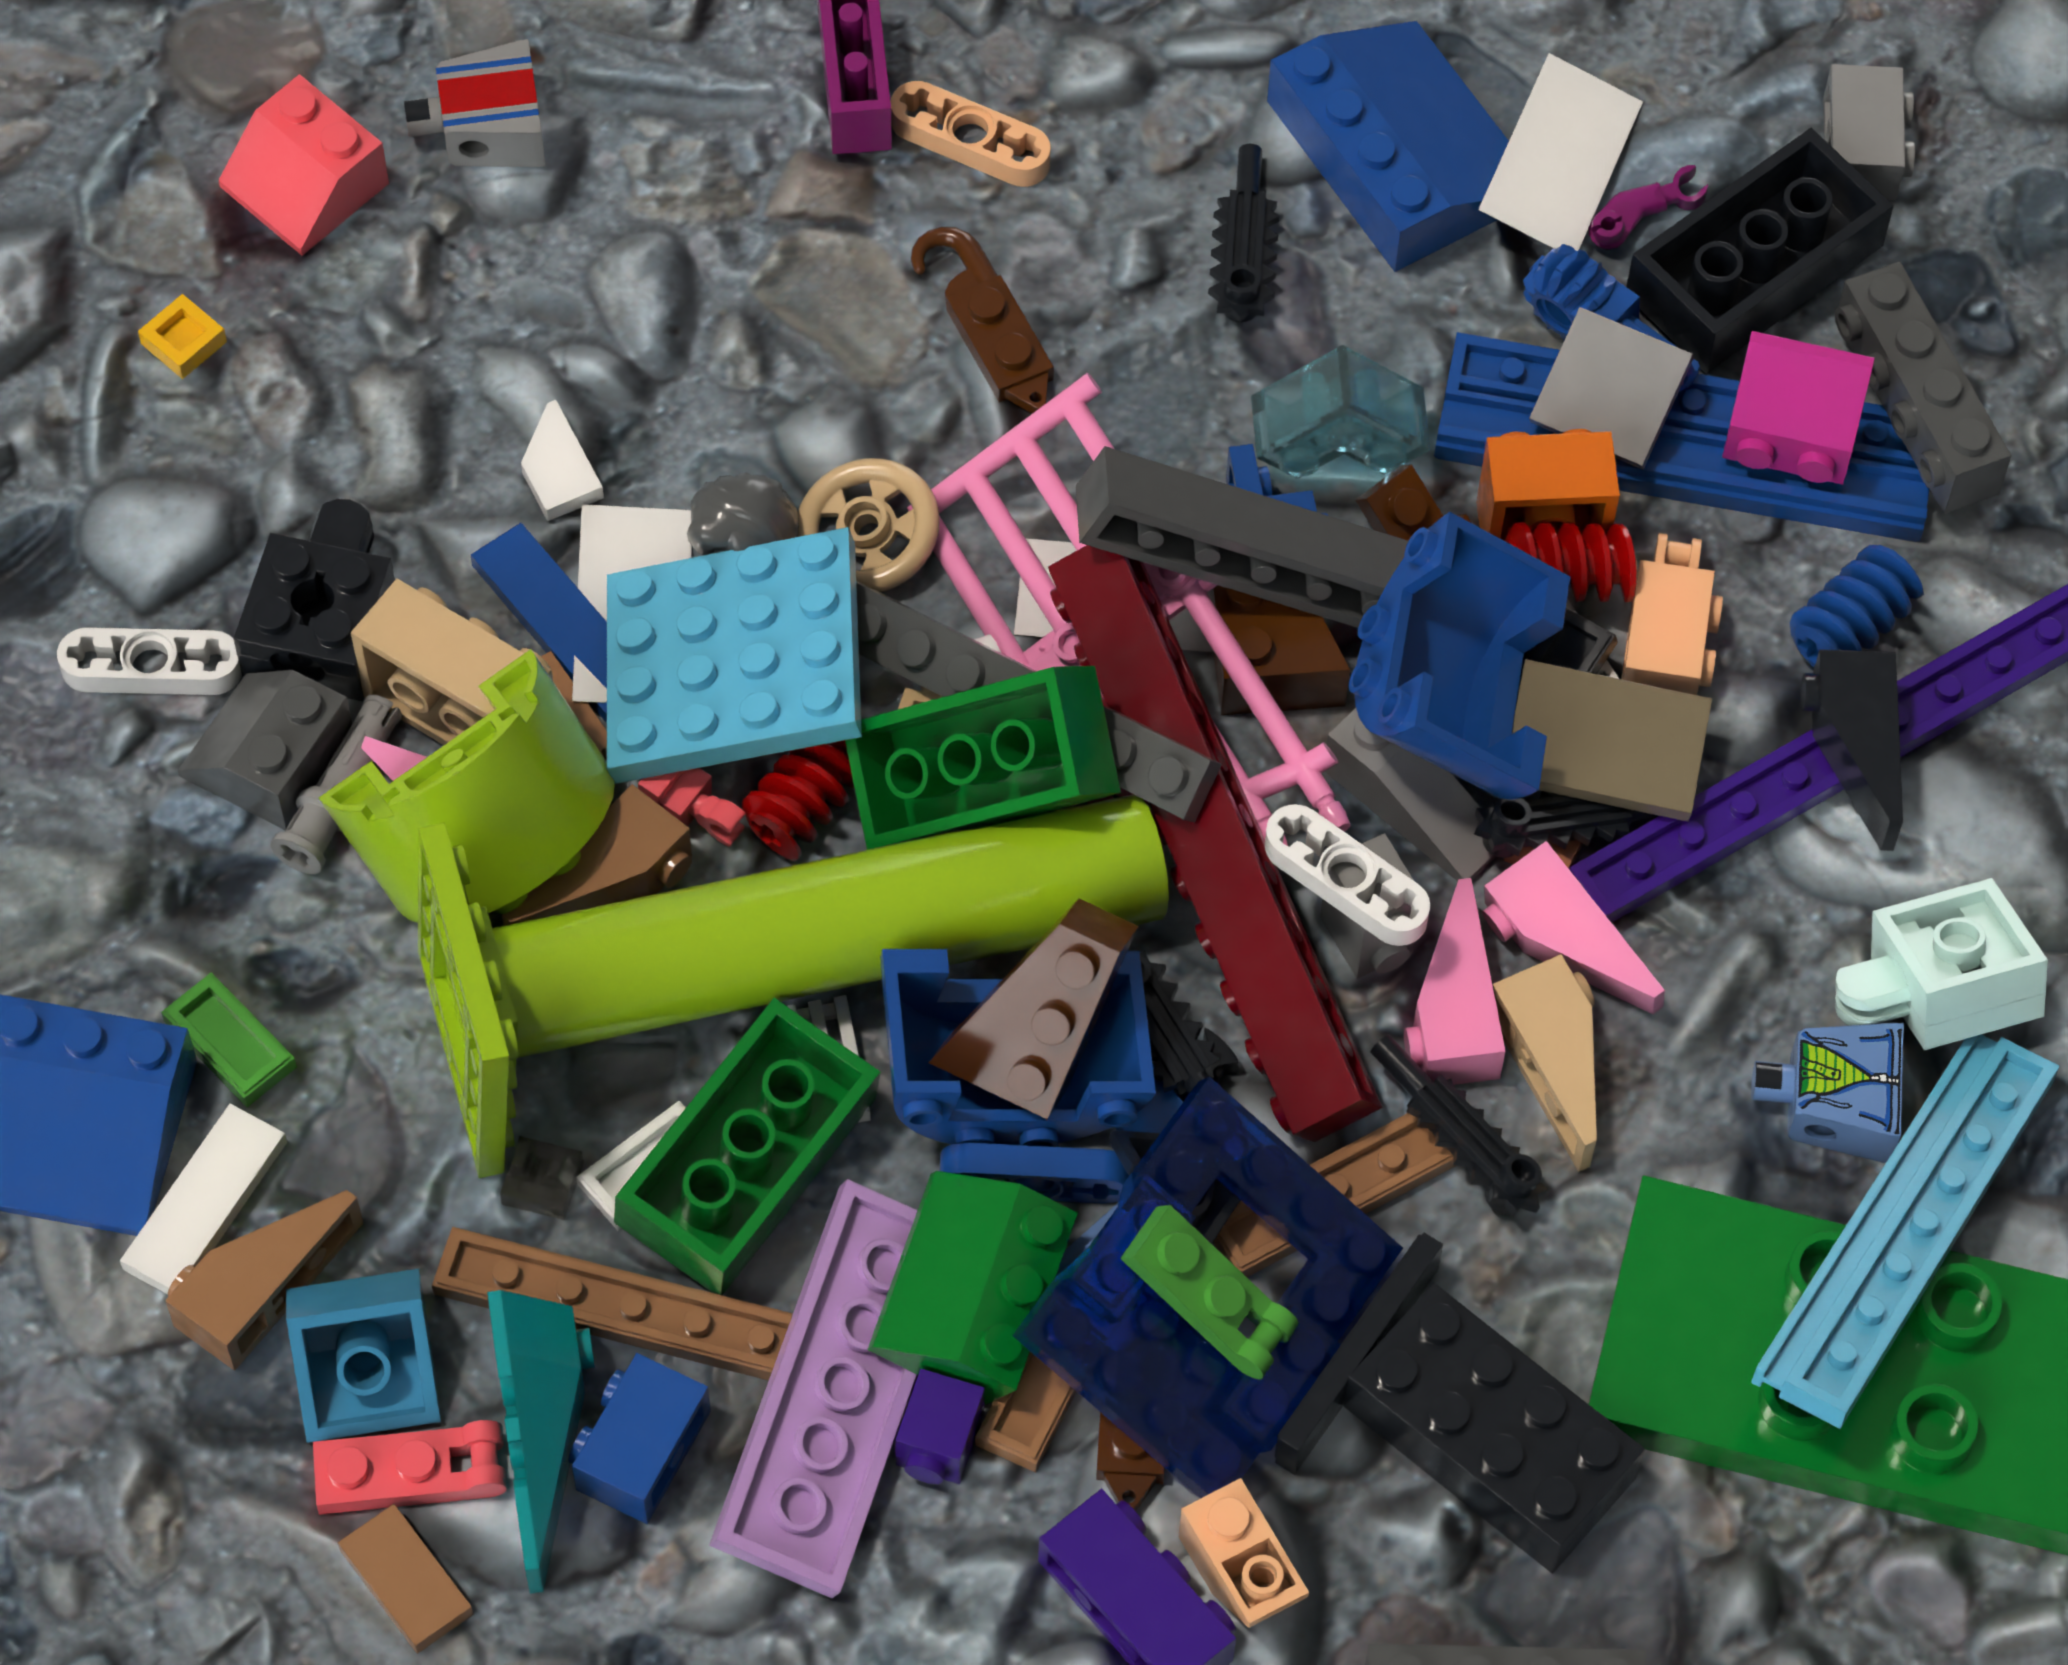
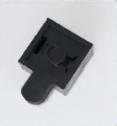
M336 499L324 503L316 515L308 540L275 533L269 534L233 638L242 676L248 673L294 670L346 696L348 699L363 702L364 695L351 632L395 581L391 558L369 554L375 536L369 512L360 503L350 499Z

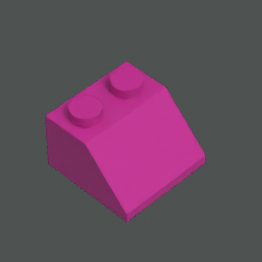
M1752 331L1722 458L1738 461L1740 464L1752 469L1770 468L1797 474L1811 482L1823 483L1828 481L1843 485L1875 358Z

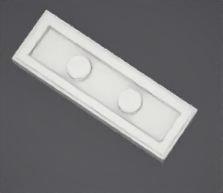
M229 1104L120 1259L122 1269L168 1295V1290L175 1277L188 1265L196 1266L218 1244L287 1144L285 1133L240 1108Z

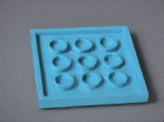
M849 527L749 546L741 551L729 550L607 574V770L614 779V784L862 737L855 542Z

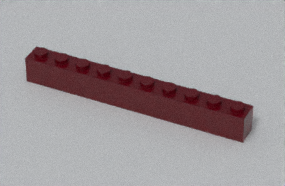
M1086 545L1048 566L1056 588L1050 591L1052 601L1062 619L1068 624L1072 622L1080 641L1074 645V651L1080 665L1096 667L1099 687L1103 694V705L1222 764L1195 823L1183 820L1150 803L1152 808L1150 812L1155 821L1161 844L1164 846L1168 845L1176 863V866L1171 868L1174 884L1187 902H1193L1201 921L1195 925L1199 942L1210 958H1217L1225 976V980L1220 982L1222 995L1230 1010L1237 1017L1242 1016L1251 1036L1245 1040L1247 1053L1255 1068L1263 1075L1267 1073L1276 1094L1270 1098V1105L1278 1123L1287 1133L1292 1131V1134L1317 1142L1383 1108L1280 872L1266 854L1265 838L1144 563Z

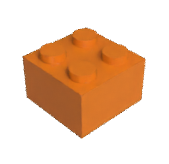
M1572 429L1562 434L1543 435L1509 432L1500 437H1487L1476 501L1479 527L1505 541L1510 527L1513 523L1525 522L1529 526L1531 533L1538 523H1550L1556 533L1564 523H1574L1579 528L1580 533L1587 524L1598 523L1605 533L1611 524H1614L1620 493L1611 431L1591 432L1587 429Z

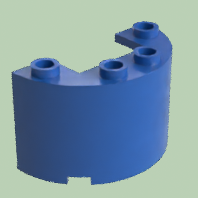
M1452 512L1445 514L1429 529L1425 527L1419 528L1409 539L1405 548L1404 558L1389 579L1377 604L1371 606L1366 611L1358 627V637L1362 640L1356 667L1349 680V690L1354 693L1356 710L1365 728L1501 799H1519L1539 791L1547 736L1527 725L1512 734L1524 653L1563 629L1570 576Z
M882 949L880 956L894 1110L900 1121L914 1132L947 1144L987 1143L1059 1147V1143L1090 1136L1109 1128L1124 1127L1134 1123L1138 1118L1137 1113L1156 1094L1140 951H1127L1068 1089L1049 1118L1045 1119L929 1063L953 1030L970 1015L988 993L1003 979H947L949 975L947 949Z

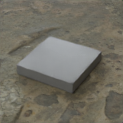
M1579 307L1529 417L1530 422L1557 434H1562L1572 429H1587L1591 432L1611 431L1615 458L1644 470L1694 359L1693 354Z

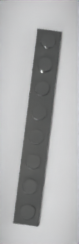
M856 581L859 654L916 684L945 697L1036 672V670ZM1103 705L1120 787L1183 820L1195 823L1222 764Z

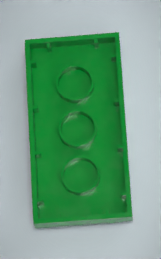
M1645 1175L1642 1176L1588 1403L1591 1407L1635 1440L1645 1450L2068 1555V1279L1950 1250L1841 1429L1779 1398L1780 1390L1764 1382L1761 1387L1752 1384L1751 1381L1758 1363L1846 1225Z

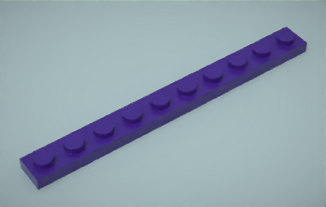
M2068 584L1897 681L1900 757L2068 662ZM1810 730L1697 794L1694 799L1689 822L1659 816L1569 867V870L1612 923L1841 792L1844 788L1814 739L1813 730Z

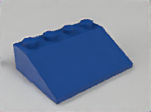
M1417 21L1320 35L1271 59L1267 102L1394 272L1497 221V219L1478 209L1509 140Z
M0 994V1211L137 1236L155 1211L197 1065V1058L188 1028Z

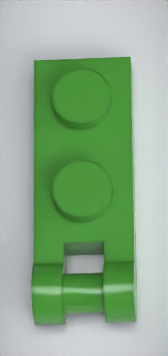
M1171 1205L1157 1206L1120 1258L1242 1373L1254 1379L1260 1380L1265 1376L1274 1363L1271 1353L1279 1342H1288L1299 1325L1293 1313L1280 1304L1272 1302ZM1245 1317L1256 1326L1249 1339L1238 1330Z

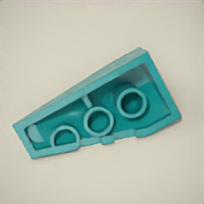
M497 1290L487 1292L498 1378L500 1379L503 1405L506 1409L504 1421L511 1466L515 1478L513 1479L525 1572L529 1592L532 1594L544 1592L570 1468L569 1454L576 1439L585 1396L582 1370L595 1368L590 1329L576 1330L573 1306Z

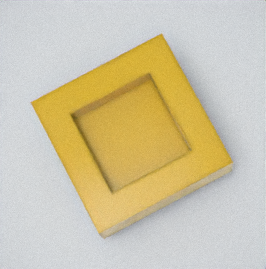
M183 293L138 330L141 345L181 379H184L227 343L225 329Z

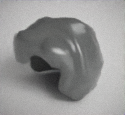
M746 472L739 473L735 477L731 475L719 476L714 482H705L691 500V524L688 527L687 537L698 554H713L714 550L741 551L749 546L798 537V512L790 496L782 488V483L777 480L768 478L766 475H750Z

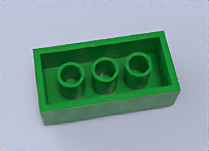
M1095 666L1051 667L861 719L862 737L845 740L867 850L1041 814L1121 793Z
M774 997L615 1196L614 1223L712 1293L723 1295L859 1122L866 1109L876 1100L881 1072Z

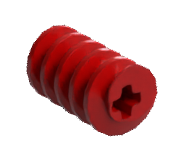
M1525 522L1513 523L1510 527L1505 542L1570 576V584L1576 602H1584L1589 584H1595L1600 602H1609L1614 585H1620L1624 602H1632L1637 585V560L1632 538L1624 524H1611L1606 533L1598 523L1587 524L1581 533L1574 523L1562 524L1557 533L1550 523H1538L1532 533Z
M845 740L789 751V755H783L775 762L774 773H767L758 782V791H751L743 799L742 810L746 813V820L753 832L782 857L796 861L802 855L801 848L793 839L794 836L807 843H812L818 837L816 829L808 820L809 818L823 825L831 822L833 814L824 802L825 800L839 807H843L849 801L847 792L840 784L841 782L850 788H854Z

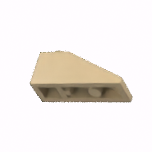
M1562 954L1492 985L1503 1041L1576 1169L1580 1172L1590 1167L1597 1142L1592 1014L1594 997L1585 977L1580 972L1572 973Z

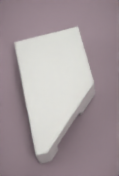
M554 400L547 403L522 459L521 466L522 474L547 521H550L581 508L582 504L589 505L604 498L603 487L558 402Z

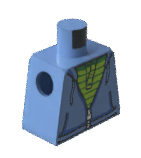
M1882 1023L1805 1028L1797 1033L1792 1048L1790 1064L1754 1062L1751 1099L1788 1103L1787 1134L1793 1141L1886 1163L1901 1138L1904 1024Z

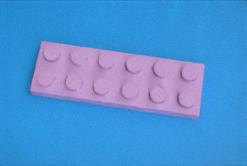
M848 1179L839 1186L709 1544L711 1547L830 1598L838 1595L843 1587L917 1375L867 1350L917 1210Z

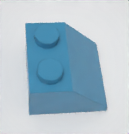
M420 1269L286 1289V1321L307 1443L441 1422Z

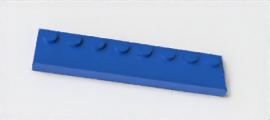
M1457 332L1434 457L1440 460L1482 467L1487 437H1500L1509 432H1525L1529 435L1557 434L1531 423L1529 417L1560 350ZM1698 374L1688 389L1678 392L1644 470L1615 458L1619 491L1912 542H1919L1921 540L1927 518L1930 488L1923 482L1917 465L1902 439L1896 434L1883 405L1864 402L1843 485L1828 481L1823 483L1811 482L1797 474L1770 468L1752 469L1740 464L1738 461L1722 458L1740 381Z

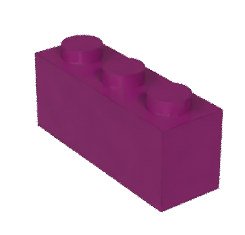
M817 0L832 154L892 150L891 103L879 0Z

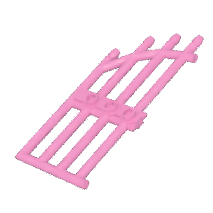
M1089 373L1084 374L931 489L937 501L939 514L969 493L1053 628V631L1023 652L939 515V532L933 552L985 636L990 634L994 638L1002 654L1036 671L1059 666H1081L1074 651V645L1080 641L1072 622L1066 623L1054 606L1050 591L1056 588L988 477L1018 456L1075 549L1079 550L1086 546L1079 543L1077 504L1037 441L1067 419L1093 461L1104 446L1114 449L1086 405L1102 393L1100 387ZM909 505L907 507L908 511H911L913 509L912 505ZM1144 563L1168 620L1187 608L1284 761V764L1249 778L1215 725L1264 838L1266 836L1267 823L1272 813L1263 799L1296 785L1300 786L1312 807L1319 810L1318 814L1342 831L1348 830L1350 822L1347 813L1341 803L1334 800L1335 794L1322 775L1324 771L1338 764L1336 756L1324 742L1309 751L1306 750L1207 595V592L1217 585ZM1121 787V793L1114 794L1120 797L1132 795V793L1122 789ZM1110 795L1107 797L1087 801V803L1089 804L1093 802L1113 799V796ZM1284 834L1283 844L1288 846L1287 839Z

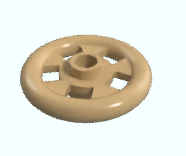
M859 459L832 469L809 489L798 509V537L819 533L822 517H838L836 529L849 527L855 542V556L866 557L861 570H856V581L880 593L899 586L920 570L931 555L939 532L938 505L928 484L909 467L887 459ZM860 484H870L871 497H856L847 503L844 494L845 490ZM902 492L911 503L913 509L897 518L887 502ZM866 524H878V527L873 532L867 535H859L861 528ZM897 535H901L909 543L901 554L894 560H891L882 552L891 546Z

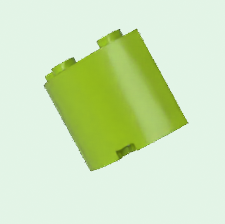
M532 649L478 685L491 706L495 709L390 784L375 764L370 761L318 797L397 910L411 921L418 923L420 827L440 823L446 824L451 846L462 845L467 857L470 872V884L465 885L468 903L478 902L480 907L486 906L488 913L495 911L498 914H504L519 907L525 901L530 891L541 885L551 876L565 874L576 866L581 858L580 850L598 829L610 807L611 801L614 798L615 784L614 779L607 770V761Z

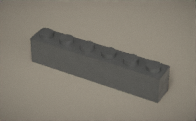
M1104 446L1076 484L1079 543L1357 628L1366 611L1371 606L1377 604L1389 579L1403 560L1408 543L1407 540L1107 446Z

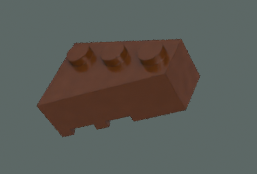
M1220 585L1207 592V595L1281 711L1346 706L1350 668L1323 617ZM1213 651L1221 715L1253 713Z

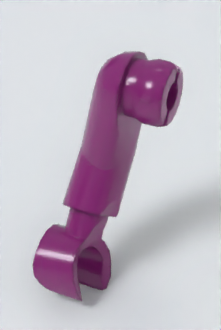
M1686 165L1676 172L1671 183L1660 186L1656 182L1619 192L1613 196L1591 221L1588 228L1591 241L1603 250L1616 249L1623 244L1643 217L1667 211V206L1675 204L1684 210L1697 209L1706 199L1708 184L1694 196L1683 195L1679 187L1688 183L1696 174L1695 165Z

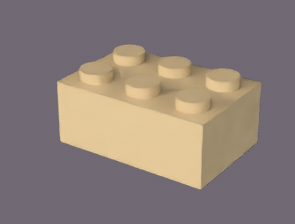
M396 578L351 632L364 698L369 695H378L393 702V705L389 709V713H391L393 708L398 707L402 712L401 720L443 745L495 710L478 685L530 650L522 648L519 651L499 639L496 632L485 622L477 618L465 619L448 609L445 602L431 590L423 587L416 590ZM534 652L553 681L550 666L540 655Z

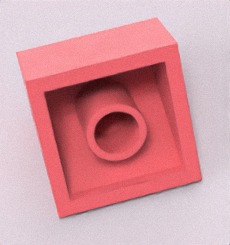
M300 74L255 110L218 180L220 188L301 256L389 184L383 143Z

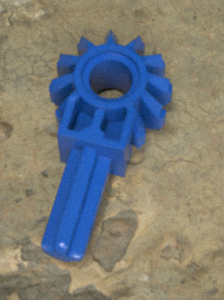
M1562 244L1557 249L1553 248L1546 256L1542 255L1530 267L1529 274L1523 279L1525 286L1523 294L1526 301L1533 305L1534 315L1542 319L1547 325V329H1552L1559 334L1563 341L1568 334L1579 307L1675 346L1639 320L1640 296L1618 282L1615 277L1609 275L1602 267V263L1594 261L1584 250L1579 249L1576 251L1572 246ZM1693 359L1679 391L1688 389L1695 381L1700 371V365L1695 359Z

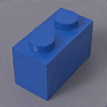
M636 1353L626 1372L618 1369L610 1378L601 1399V1406L605 1407L594 1428L585 1426L580 1431L573 1443L568 1461L573 1464L572 1470L576 1491L648 1525L708 1418L711 1408L708 1386Z

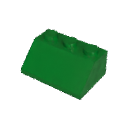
M942 1171L931 1173L867 1350L917 1375L921 1368L984 1387L985 1405L1016 1391L1078 1213L1023 1184Z

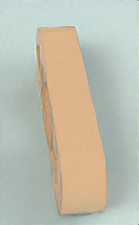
M907 82L894 91L890 101L891 125L899 137L1015 186H1033L1041 182L1048 175L1051 145L1045 133L1038 128L927 82ZM919 106L927 108V112L920 111L916 117L907 115V110L915 112ZM937 123L943 125L942 130L937 129ZM974 124L982 127L987 135L977 143H964L955 137L954 132L963 125ZM999 137L1003 138V144L999 142L997 144V139ZM1025 150L1034 153V157L1026 156L1022 162L1014 160V155L1021 156Z

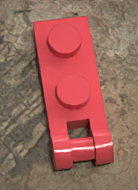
M479 1420L457 1428L313 1442L315 1493L318 1513L322 1515L388 1508L392 1504H395L396 1507L491 1498L502 1495L507 1490L506 1470L498 1465V1450L503 1448L504 1445L503 1426L497 1421ZM471 1455V1468L462 1472H452L451 1457Z

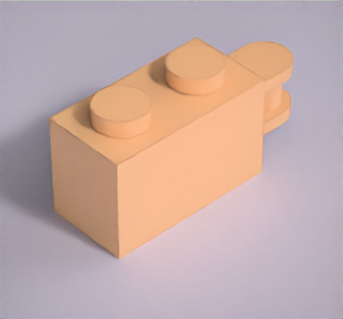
M1658 533L1654 561L1640 560L1636 592L1631 603L1621 679L1697 695L1699 686L1711 687L1716 650L1705 649L1707 632L1716 634L1718 632L1723 597L1712 595L1715 571L1699 569L1702 539L1692 538L1691 544L1668 541V534Z

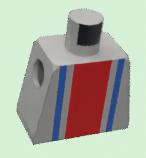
M528 39L441 61L436 66L439 97L404 101L409 137L444 133L448 162L454 166H546Z

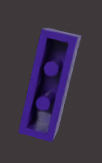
M1101 1488L1039 1538L1038 1562L1130 1665H1229L1233 1661L1236 1637L1233 1635L1236 1632V1627L1233 1621L1217 1602L1210 1599L1204 1603L1188 1585L1191 1582L1188 1571L1172 1552L1164 1550L1162 1553H1159L1144 1536L1147 1532L1145 1524L1127 1502L1121 1500L1116 1504Z

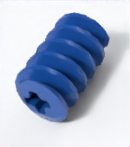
M1869 545L1858 553L1856 560L1846 564L1841 569L1839 575L1830 579L1825 584L1823 591H1819L1809 598L1807 606H1803L1792 614L1789 624L1793 641L1801 655L1813 668L1815 667L1819 650L1862 651V648L1871 649L1878 644V633L1886 634L1894 629L1896 622L1894 617L1902 619L1911 613L1912 604L1910 599H1919L1924 595L1922 583L1915 570L1897 552L1882 545Z

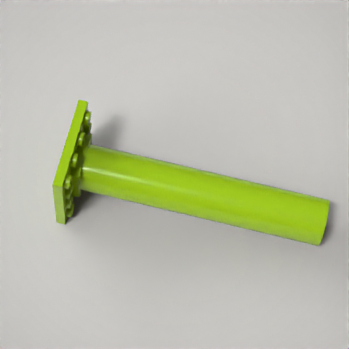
M1134 794L496 928L491 926L486 906L480 907L478 902L468 903L465 885L470 884V872L463 846H451L445 823L419 828L418 955L478 1178L504 1173L505 1148L514 1147L515 1145L510 1119L516 1118L512 1089L517 1088V1058L767 1005L774 997L781 1002L882 980L880 959L882 949H947L949 965L1032 948L1078 898L1135 925L1162 920L1168 910V876L1158 830L1148 805L1142 798Z

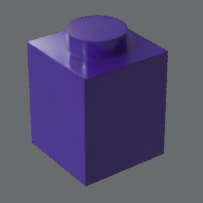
M920 1368L895 1440L896 1465L903 1467L909 1476L921 1482L940 1484L943 1480L960 1485L975 1442V1436L978 1433L985 1413V1388Z

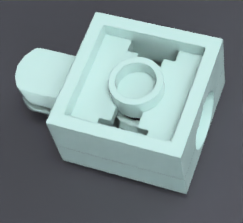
M1989 878L1874 910L1872 912L1871 960L1843 967L1837 971L1835 1010L1837 1016L1849 1026L1880 1024L1903 1017L1925 1051L2044 1017L2048 959L1995 881Z

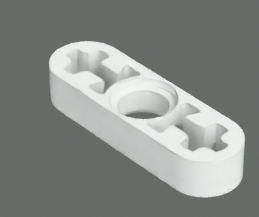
M80 628L67 634L61 640L57 649V659L63 679L71 688L81 692L219 695L232 690L242 678L233 638L224 632L215 630ZM147 650H159L168 656L164 667L153 673H142L133 667V662L140 653ZM116 651H120V661L123 668L120 671L115 670L113 663H117ZM85 652H96L97 658L92 659L90 668H79L78 662L83 661ZM179 652H186L187 660H184L185 672H180ZM219 654L222 656L223 661L218 662L216 671H205L204 664H208L210 655Z
M1297 804L1287 805L1279 808L1271 815L1266 827L1265 851L1274 865L1387 944L1395 946L1408 945L1417 941L1424 934L1428 923L1430 900L1426 891L1418 883L1309 807ZM1299 830L1307 833L1306 844L1300 841L1294 842L1290 847L1283 844L1284 832L1294 835ZM1314 853L1321 856L1317 867L1312 866ZM1351 862L1358 865L1364 871L1366 878L1356 887L1344 888L1336 885L1330 879L1328 872L1335 864ZM1377 883L1382 884L1380 897L1373 894ZM1372 896L1370 903L1366 904L1365 902H1367ZM1403 903L1411 906L1410 918L1401 915L1393 921L1387 917L1389 906L1395 909L1401 907Z

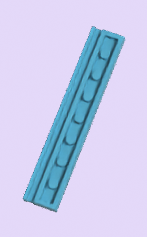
M1982 1034L1964 1039L1758 1363L1751 1381L1752 1384L1761 1387L1764 1382L1780 1390L1779 1398L1841 1429L2052 1086L2059 1070V1065L2003 1037H2000L1998 1042Z

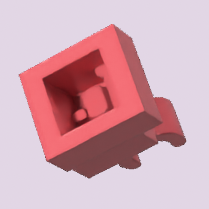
M701 768L643 778L638 783L639 790L687 827L696 818L698 824L705 828L713 838L728 847L733 844L745 828L740 823V820L746 813L728 800L720 799L714 795L711 796L712 775Z

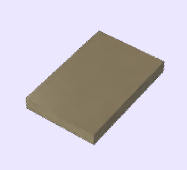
M1525 659L1518 689L1512 734L1527 725L1547 736L1540 791L1689 822L1694 805L1712 698Z

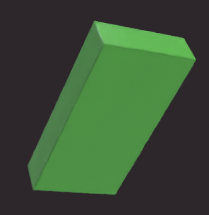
M212 972L161 1012L166 1024L188 1028L195 1055L246 1107H249L297 1068L293 1055Z

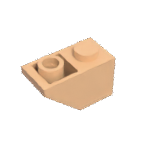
M1241 1478L1181 1508L1178 1536L1210 1592L1248 1628L1309 1597L1308 1589Z

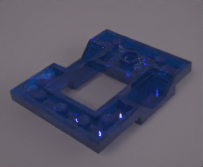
M1207 1077L1197 1082L1124 1182L1118 1207L1089 1247L1050 1283L1012 1336L1201 1499L1240 1478L1242 1479L1259 1453L1272 1450L1277 1443V1435L1341 1344L1338 1340L1403 1247L1211 1077ZM1215 1179H1218L1308 1259L1277 1302V1304L1293 1313L1299 1325L1288 1342H1279L1271 1353L1274 1363L1260 1380L1249 1377L1238 1370L1120 1259L1157 1206L1171 1205L1192 1224L1196 1217L1191 1212Z

